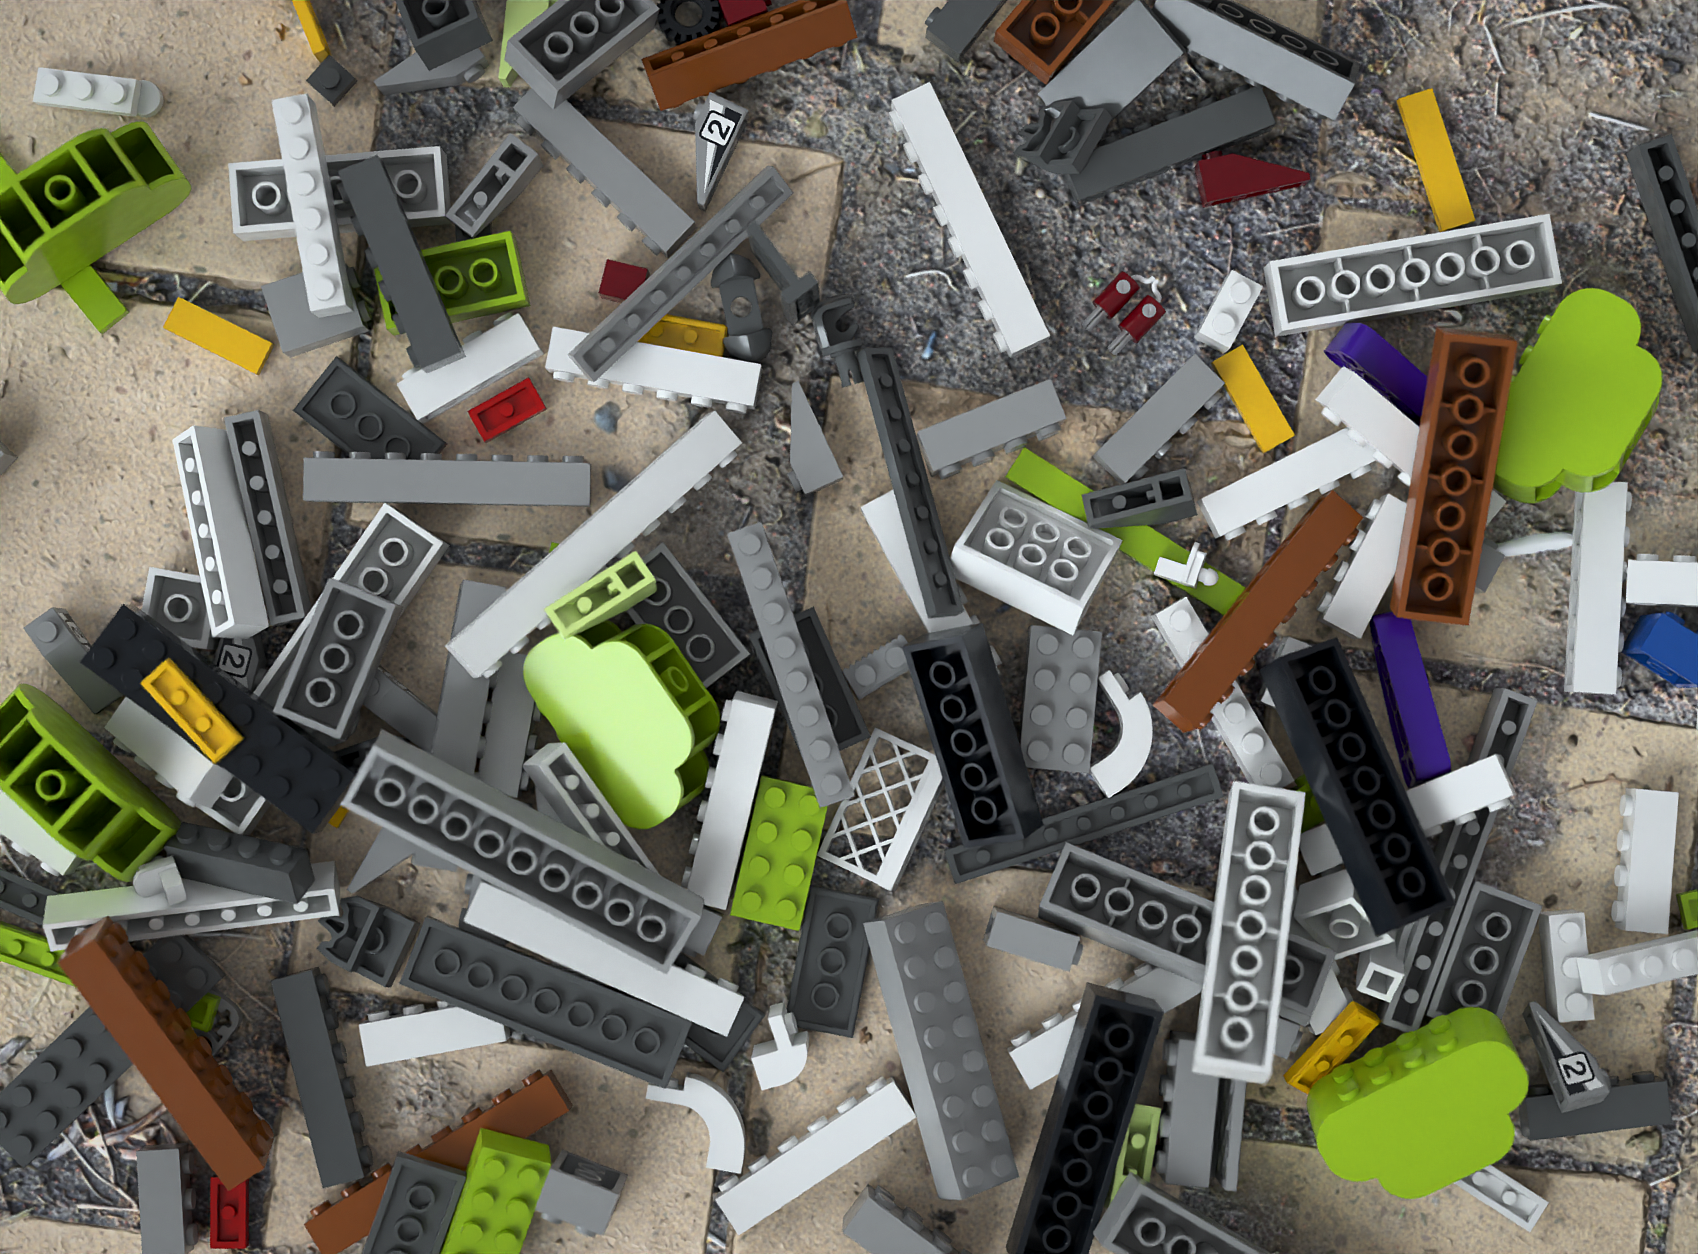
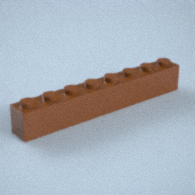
M1333 490L1319 496L1152 705L1183 733L1195 729H1203L1212 719L1214 714L1210 711L1217 702L1223 703L1234 691L1235 687L1232 683L1239 675L1241 677L1246 675L1255 665L1256 661L1253 657L1259 649L1265 650L1277 636L1274 630L1280 623L1285 624L1296 613L1298 608L1294 605L1301 596L1303 598L1307 597L1318 585V582L1315 580L1321 571L1326 572L1335 564L1339 558L1335 553L1342 545L1347 546L1357 536L1359 530L1356 527L1364 517Z
M539 1069L521 1080L524 1086L512 1093L510 1088L504 1090L491 1099L494 1103L493 1106L483 1112L480 1107L473 1109L461 1117L464 1122L462 1125L454 1130L448 1125L431 1136L434 1142L422 1149L417 1144L404 1153L466 1171L480 1128L525 1139L570 1111L573 1104L553 1071L549 1070L542 1074ZM389 1162L370 1174L373 1179L363 1186L357 1181L342 1190L340 1194L343 1198L331 1205L329 1200H326L310 1210L312 1217L304 1226L321 1254H338L369 1234L392 1169Z

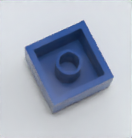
M1666 611L1665 614L1656 612L1655 614L1641 615L1624 641L1622 653L1677 688H1698V630L1694 633L1684 627L1685 620L1669 611Z

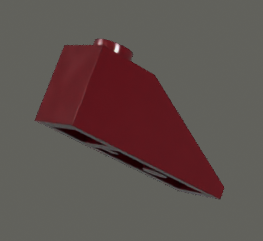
M1214 151L1202 155V160L1198 161L1194 167L1202 208L1303 187L1311 180L1308 172L1233 153L1223 155L1222 151Z

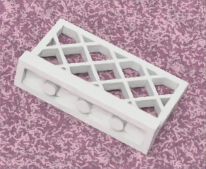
M875 728L850 781L853 792L855 793L857 790L859 798L852 800L851 797L841 801L817 856L864 877L889 891H896L942 791L944 781L936 755ZM879 738L892 743L897 757L878 764L874 749ZM898 746L907 749L911 752L901 755ZM916 754L928 759L929 761L923 774L910 778L903 759ZM871 758L874 766L866 768ZM899 761L905 780L887 787L880 768ZM876 770L882 789L864 796L859 782L863 774ZM920 780L916 790H914L912 782ZM907 785L912 799L908 806L895 810L889 791ZM884 793L891 812L872 819L866 800ZM861 802L868 821L849 828L845 817L847 808ZM905 812L900 823L897 815ZM893 817L897 828L894 838L881 842L874 823ZM842 822L845 830L837 832ZM869 825L876 845L858 851L851 832ZM846 834L853 853L841 858L828 853L833 839ZM891 844L885 855L883 846ZM878 849L882 864L877 875L864 869L859 855ZM855 857V860H856V863H857L858 866H856V865H854V864H852V863H850V862H848V861H846V860H849V859Z

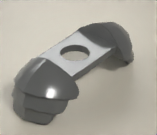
M730 253L714 268L711 278V287H719L729 333V336L723 338V344L733 359L758 363L767 357L772 346V330L770 328H763L754 280L760 278V273L751 260L741 255ZM744 297L750 301L752 309L747 316L737 317L732 313L731 304L736 298Z

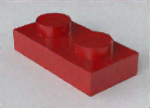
M528 377L467 412L483 441L488 443L542 413L547 408L531 379Z
M213 1175L210 1177V1249H246L249 1246V1179L228 1191L218 1176Z

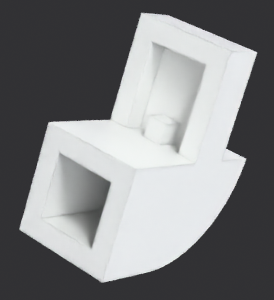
M784 1002L770 1006L768 1020L774 1040L756 1044L753 1048L751 1059L762 1090L780 1086L794 1080L806 1064L809 1048L808 1030L798 1033L793 1012L787 1013Z

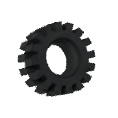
M660 0V3H657V6L660 8L657 17L660 29L666 35V39L670 42L674 41L676 46L719 29L721 13L718 0ZM684 2L698 4L702 9L701 20L693 26L681 25L675 18V12L679 5Z

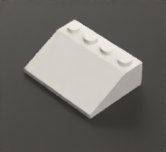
M996 480L956 542L950 561L956 579L1073 635L1086 614L1123 540L1100 529H1089L1088 523Z

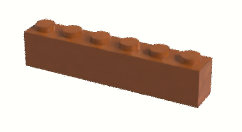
M798 0L641 60L660 111L668 108H677L683 105L684 102L700 96H708L710 92L714 94L717 90L729 85L744 83L751 77L761 73L776 71L783 65L793 61L808 59L815 53L828 48L843 46L848 41L858 37L846 0Z

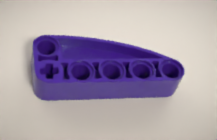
M1345 323L1325 348L1324 353L1338 367L1342 368L1344 366L1359 375L1420 427L1428 377L1369 326L1363 323Z
M1391 611L1373 615L1369 625L1396 752L1408 789L1451 773V762L1411 619L1397 618Z

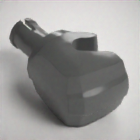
M840 294L826 298L817 303L811 311V319L820 350H822L823 357L830 355L831 358H835L842 388L851 386L848 371H851L854 384L864 382L855 355V351L858 350L857 347L863 345L862 338L852 340L859 329V325L854 323L845 332H840L836 328V324L841 317L854 308L855 302L852 294Z

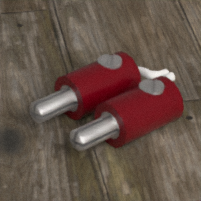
M1121 271L1092 301L1096 309L1082 323L1085 328L1091 322L1086 328L1088 331H1091L1104 317L1111 320L1140 290L1135 280L1146 284L1152 283L1151 288L1156 296V300L1150 295H1146L1118 325L1122 332L1108 346V350L1112 351V354L1117 355L1130 340L1138 343L1166 313L1160 304L1161 294L1157 290L1159 282L1153 276L1150 278H1144L1141 275L1130 277L1127 273ZM1125 337V339L1113 350V348Z

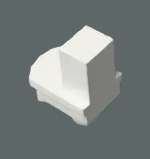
M1197 542L1192 547L1187 565L1159 557L1154 572L1155 576L1196 589L1198 581L1204 583V585L1211 586L1216 584L1219 578L1215 570L1203 568L1207 553L1199 551L1201 543Z
M172 855L165 858L155 856L151 862L138 868L139 871L136 872L133 878V886L138 895L146 898L165 892L169 905L187 900L184 885Z

